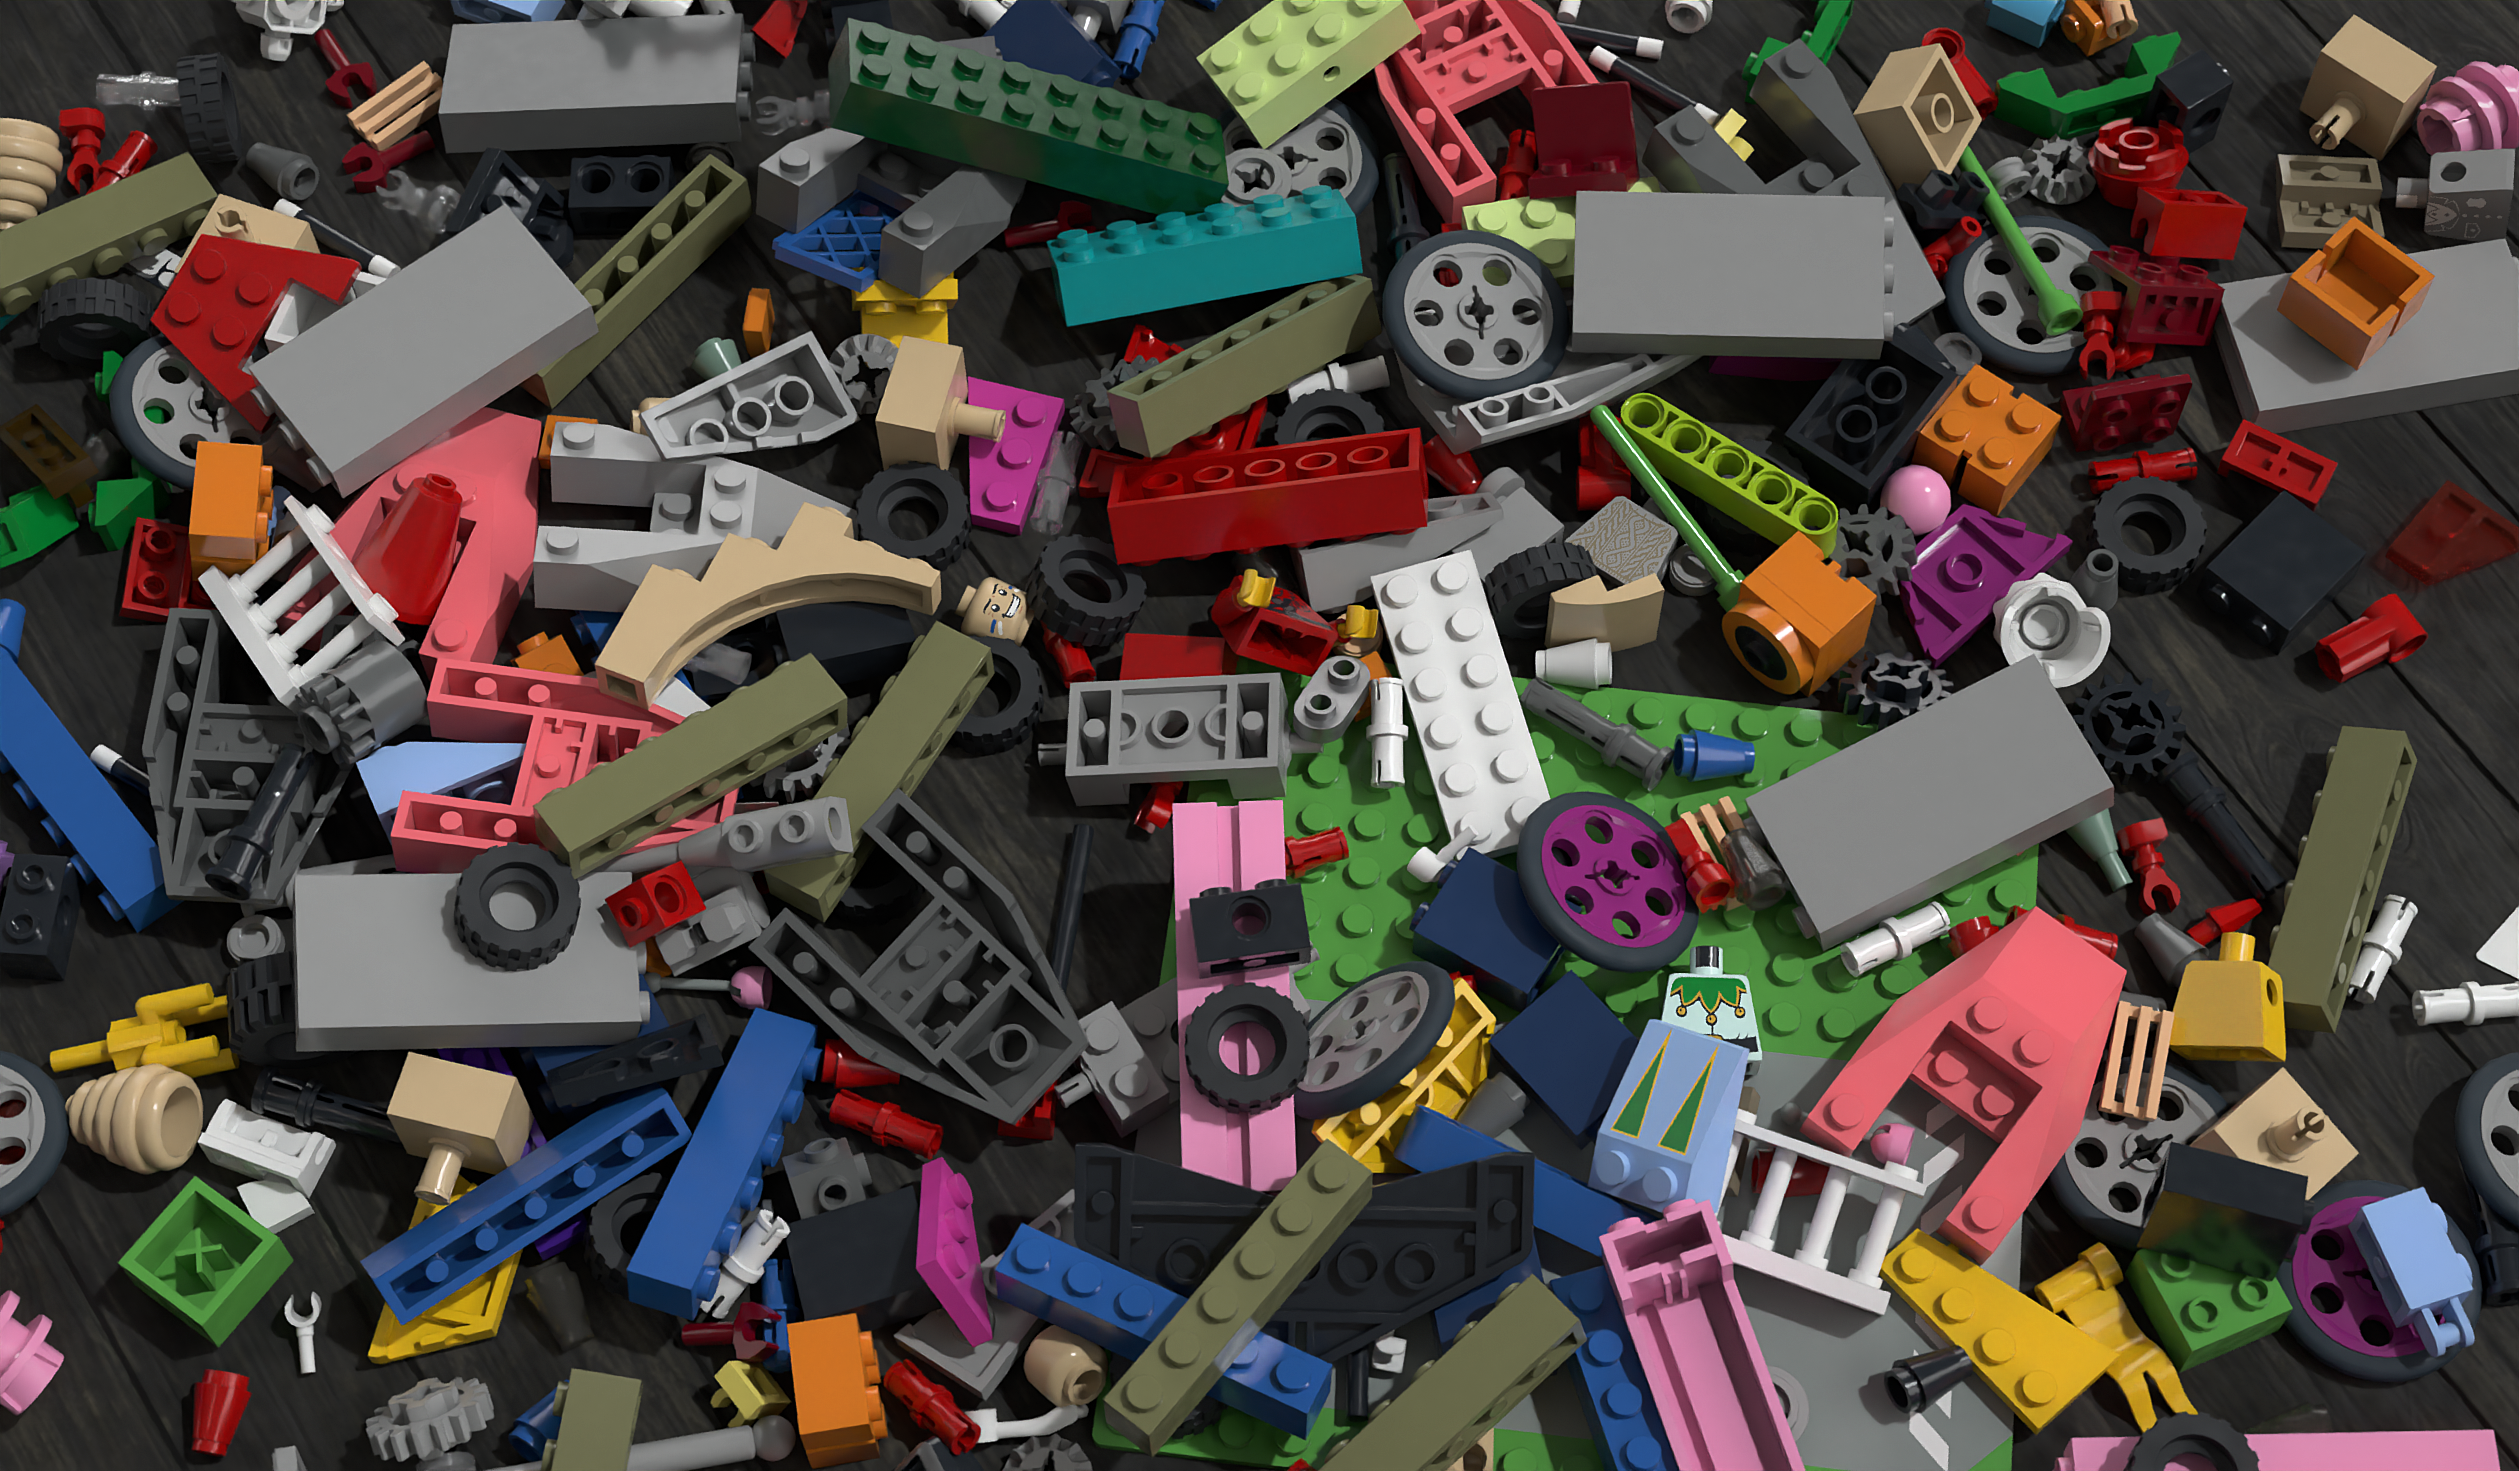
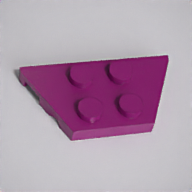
M1963 504L1943 524L1921 540L1915 547L1918 564L1910 566L1913 579L1911 582L1898 580L1897 585L1900 599L1924 657L1932 661L1931 668L1933 670L1937 668L1995 617L1993 612L1994 603L2007 596L2013 583L2031 580L2038 573H2045L2069 552L2072 540L2058 533L2056 539H2052L2025 530L2027 523L2008 517L1997 518L1988 511Z

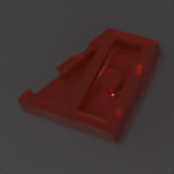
M2447 480L2393 542L2385 557L2425 585L2430 586L2519 552V527Z

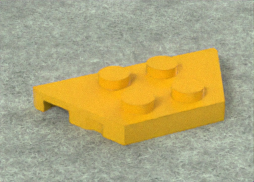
M458 1174L450 1197V1204L478 1186L475 1183L471 1184ZM419 1198L409 1230L446 1206L432 1204ZM523 1248L404 1325L400 1324L385 1302L368 1353L371 1362L384 1364L496 1336Z

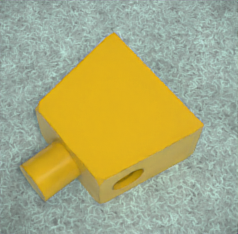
M2237 932L2223 933L2219 961L2193 960L2186 965L2173 1009L2175 1013L2169 1048L2187 1060L2285 1062L2286 1043L2282 980L2278 973L2262 962L2253 961L2255 938L2253 936Z

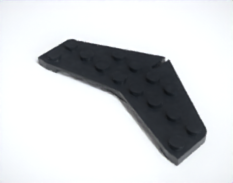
M1076 1142L1074 1239L1078 1248L1190 1299L1277 1197L1106 1143ZM1501 1152L1372 1186V1198L1267 1321L1260 1332L1295 1347L1296 1322H1307L1306 1353L1325 1362L1332 1363L1519 1265L1529 1256L1533 1245L1535 1154L1533 1152Z

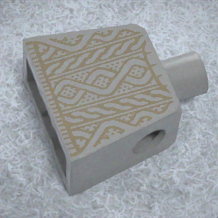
M1618 496L1567 538L1565 542L1576 546L1579 544L1585 548V551H1589L1597 574L1608 592L1653 573L1657 575L1661 583L1670 567L1671 557L1676 551L1679 533L1668 524L1670 521L1651 497L1643 507H1640L1626 497Z

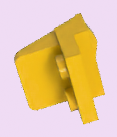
M864 267L852 268V270L857 272L865 269ZM953 272L920 299L882 279L875 280L872 286L861 293L852 290L853 311H860L861 334L882 336L894 343L898 349L903 335L948 344L947 309H953L958 300L957 279H954Z

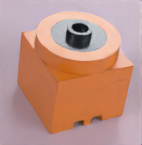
M1799 530L1741 582L1738 602L1724 615L1722 629L1734 655L1760 682L1783 694H1794L1800 690L1809 697L1864 646L1877 595L1854 576L1846 581L1841 579L1839 575L1842 566L1835 560L1828 566L1821 561L1825 559L1822 549Z

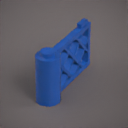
M856 189L853 196L820 216L798 234L786 231L775 238L772 249L776 250L775 258L861 293L872 286L875 280H880L878 278L880 251L869 250H880L881 234H862L861 232H882L885 226L903 212ZM862 213L869 217H854V215ZM827 233H849V234H827ZM805 250H822V252H807ZM834 250H856L857 252H835ZM864 267L865 269L857 272L849 268Z

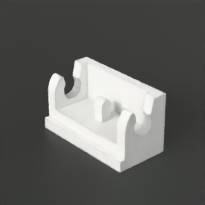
M225 1099L219 1105L205 1133L202 1132L198 1140V1144L210 1162L260 1181L271 1180L285 1183L298 1190L306 1198H310L336 1147L334 1140L325 1137L323 1134L318 1132L311 1134L248 1111L245 1107L237 1105L236 1102Z

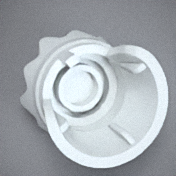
M2038 573L2031 580L2013 583L2007 596L1993 605V612L1996 618L1993 635L2002 647L2009 665L2035 654L2055 688L2067 687L2087 678L2097 669L2106 655L2110 642V623L2108 617L2099 608H2087L2075 588L2067 582L2056 580L2046 573Z

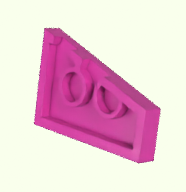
M968 376L969 405L1006 411L1005 428L999 443L989 439L969 436L971 521L974 525L1021 536L1065 411L1064 399Z
M943 1157L924 1164L922 1167L916 1269L974 1348L992 1340L993 1337L971 1208L973 1195L964 1176L960 1173L954 1174Z

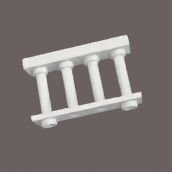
M290 495L284 501V504L298 522V525L241 576L235 574L229 578L212 565L198 580L277 699L298 715L297 712L303 708L295 699V695L300 692L299 687L324 671L332 669L373 631L377 629L397 647L406 639L393 623L399 616L398 613L379 593H372L330 534V531L335 528L331 519L317 505L313 504L307 509ZM312 542L319 554L261 606L257 603L254 604L252 601L258 597L255 591ZM332 571L340 584L282 636L277 633L274 635L272 631L278 627L275 621ZM353 601L361 614L303 666L295 665L293 661L298 657L296 651Z
M1738 1109L1718 1212L1744 1137L1775 1147L1776 1150L1749 1230H1742L1739 1240L1722 1234L1733 1264L1883 1316L1891 1293L1880 1290L1883 1279L1879 1278L1878 1275L1905 1194L1921 1199L1925 1194L1927 1185L1916 1181L1919 1172L1890 1161H1886L1884 1170L1755 1126L1757 1116ZM1797 1156L1826 1165L1830 1169L1803 1249H1796L1792 1259L1772 1252L1775 1241L1770 1240V1236ZM1851 1175L1883 1185L1884 1188L1857 1268H1850L1846 1278L1826 1271L1829 1260L1825 1259L1824 1255Z

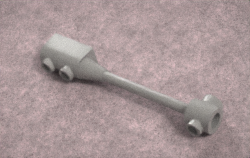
M829 796L728 816L724 822L685 837L679 843L659 846L637 853L618 855L590 872H631L634 874L665 868L681 860L684 866L733 867L736 870L754 872L854 853L846 799ZM828 816L831 822L832 833L829 827Z

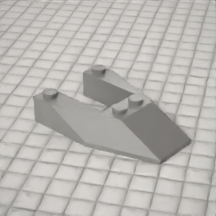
M556 422L550 454L552 502L653 507L650 532L539 526L533 559L535 608L624 613L652 564L668 570H683L701 582L728 533L745 539L749 537L760 539L772 549L777 550L803 502H807L818 507L827 506L835 508L846 517L851 518L853 536L858 541L857 511L753 466L714 455L663 461L648 436L604 424Z

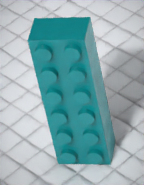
M1319 185L1304 189L1300 196L1283 198L1279 194L1259 196L1253 200V204L1234 207L1231 203L1213 204L1204 209L1205 213L1185 216L1183 212H1168L1158 215L1155 218L1156 222L1136 225L1135 221L1130 220L1118 221L1109 224L1106 227V231L1087 234V231L1083 229L1068 230L1058 234V239L1047 241L1055 296L1065 323L1069 327L1363 273L1356 216L1338 189L1332 190L1330 186Z

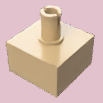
M2353 15L2321 50L2299 110L2318 121L2310 128L2311 138L2318 145L2329 134L2330 137L2322 146V148L2328 150L2334 149L2340 143V140L2345 138L2381 161L2413 125L2419 111V106H2421L2437 66L2358 16Z
M1940 43L1891 52L1853 113L1854 118L1896 190L1903 183L1921 184L1931 169L1943 170L1950 175L1982 121L1980 114Z
M219 194L174 270L175 276L178 274L201 234L319 254L320 251L309 222ZM273 318L271 319L270 323L268 324L266 330H268V328H269V326H270V324H271Z
M903 335L875 419L884 471L889 469L891 465L896 463L899 465L907 464L908 461H918L920 464H927L929 462L936 464L937 468L941 470L946 469L948 471L959 434L989 439L997 443L1001 441L1006 423V411L968 404V386L962 347Z
M412 1052L408 1053L386 1113L407 1153L428 1158L419 1185L414 1193H416L418 1198L426 1202L441 1206L450 1204V1197L461 1167L497 1175L519 1161L534 1121V1116L516 1077Z
M2284 1067L2249 1091L2189 1145L2309 1176L2306 1192L2307 1200L2359 1154Z

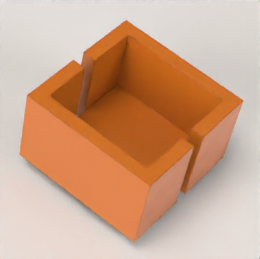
M2353 216L2325 243L2322 251L2318 249L2290 276L2277 311L2355 370H2358L2386 343L2389 335L2392 337L2420 310L2435 276Z
M1975 364L1919 432L1911 464L1926 466L1940 474L1947 486L1950 487L1955 481L1962 455L1969 460L1965 466L1958 494L1997 517L2052 448L2062 416L2025 393H2022L2018 399L2012 396L2014 390L2012 385Z
M198 441L189 527L193 581H199L198 578L212 565L229 578L235 574L241 576L270 550L268 526L269 521H272L274 507V490H272L273 466L263 465L262 445Z
M856 1313L787 1324L799 1433L812 1469L880 1458L878 1439L888 1438L884 1405L881 1403L878 1385L871 1386L872 1384L881 1383L877 1350L874 1349L871 1331L861 1332Z

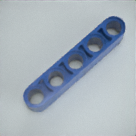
M1416 1104L1393 1152V1156L1425 1173L1501 1152L1521 1151L1433 1109ZM1535 1158L1533 1225L1602 1258L1599 1236L1608 1234L1607 1229L1611 1225L1633 1217L1640 1218L1644 1225L1661 1220L1611 1194L1588 1186V1183Z

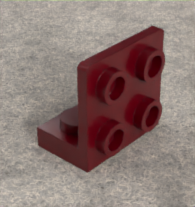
M1617 81L1535 88L1531 92L1539 169L1528 179L1530 199L1576 196L1577 191L1628 192L1640 179L1629 82Z
M2118 245L2110 246L2109 251L2091 250L2089 252L2088 262L2128 287L2115 333L2116 336L2125 342L2209 346L2225 289L2208 279L2207 271L2199 267L2185 265L2180 261V257L2152 256Z
M2160 374L2062 391L2059 403L2076 452L2093 449L2097 452H2105L2121 444L2138 441L2155 443L2174 435L2193 384L2190 375L2182 374L2161 378Z

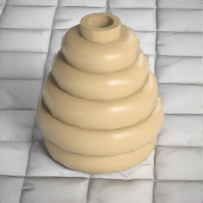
M0 118V231L37 216V213L45 209L47 196L52 194L56 188L55 177L59 176L62 171L63 157L58 150L59 137L49 127L26 120Z
M157 1063L139 1068L130 1067L117 1073L102 1076L98 1080L84 1082L76 1090L75 1094L68 1098L65 1104L71 1133L79 1143L89 1146L92 1151L104 1155L110 1162L125 1166L127 1169L140 1174H152L160 1170L169 1171L182 1166L193 1154L203 1125L202 1098L200 1090L193 1079L188 1075Z

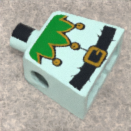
M1696 946L1691 948L1690 973H1674L1669 975L1660 1020L1750 1049L1745 1075H1757L1762 1062V1050L1747 976L1723 974V950L1720 947Z

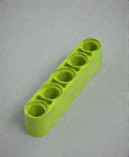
M1638 393L1625 400L1621 407V425L1658 473L1780 547L1799 530L1822 549L1825 559L1832 554L1836 546L1838 510L1829 498L1658 396L1650 393ZM1641 424L1650 425V427L1640 428L1637 426ZM1682 449H1686V450H1691V451H1694V452H1691V453H1681V452H1678V451H1679V450H1682ZM1733 475L1735 478L1725 479L1719 476ZM1774 500L1779 503L1770 505L1763 503V501ZM1817 526L1822 529L1818 531H1812L1806 529L1805 527Z

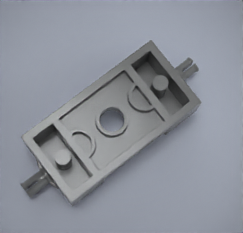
M1280 673L1070 683L1067 743L1039 744L1038 757L1040 766L1066 764L1065 777L1076 806L1129 804L1130 783L1228 779L1233 799L1286 797L1287 768L1292 759V754L1324 753V743L1308 742L1302 739L1296 732L1291 733L1288 724V700ZM1183 721L1188 724L1186 732L1177 738H1166L1161 735L1163 727L1169 722Z
M1310 941L1311 963L1320 960V956ZM1311 963L1289 966L1290 999L1293 1001L1294 1008L1297 1011L1300 1010L1305 1018V1027L1309 1025L1311 1008L1295 984L1294 973ZM1177 977L1120 1010H1117L1111 1001L1079 1020L1090 1045L1074 1061L1080 1073L1054 1087L1058 1099L1061 1098V1103L1065 1108L1093 1092L1117 1132L1123 1138L1180 1104L1179 1045L1171 1037L1172 1030L1178 1025Z

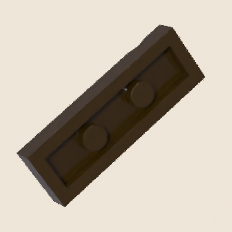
M38 404L33 405L0 426V442L3 447L54 499L65 494L77 508H80L95 498L86 483L87 479L99 472L91 457Z

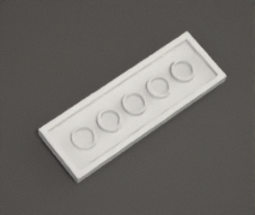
M1471 550L1371 576V587L1399 678L1404 681L1403 691L1449 840L1451 842L1469 825L1478 832V836L1455 855L1456 862L1460 861L1468 847L1489 858L1517 852L1519 835L1528 816L1543 802L1550 800V796Z

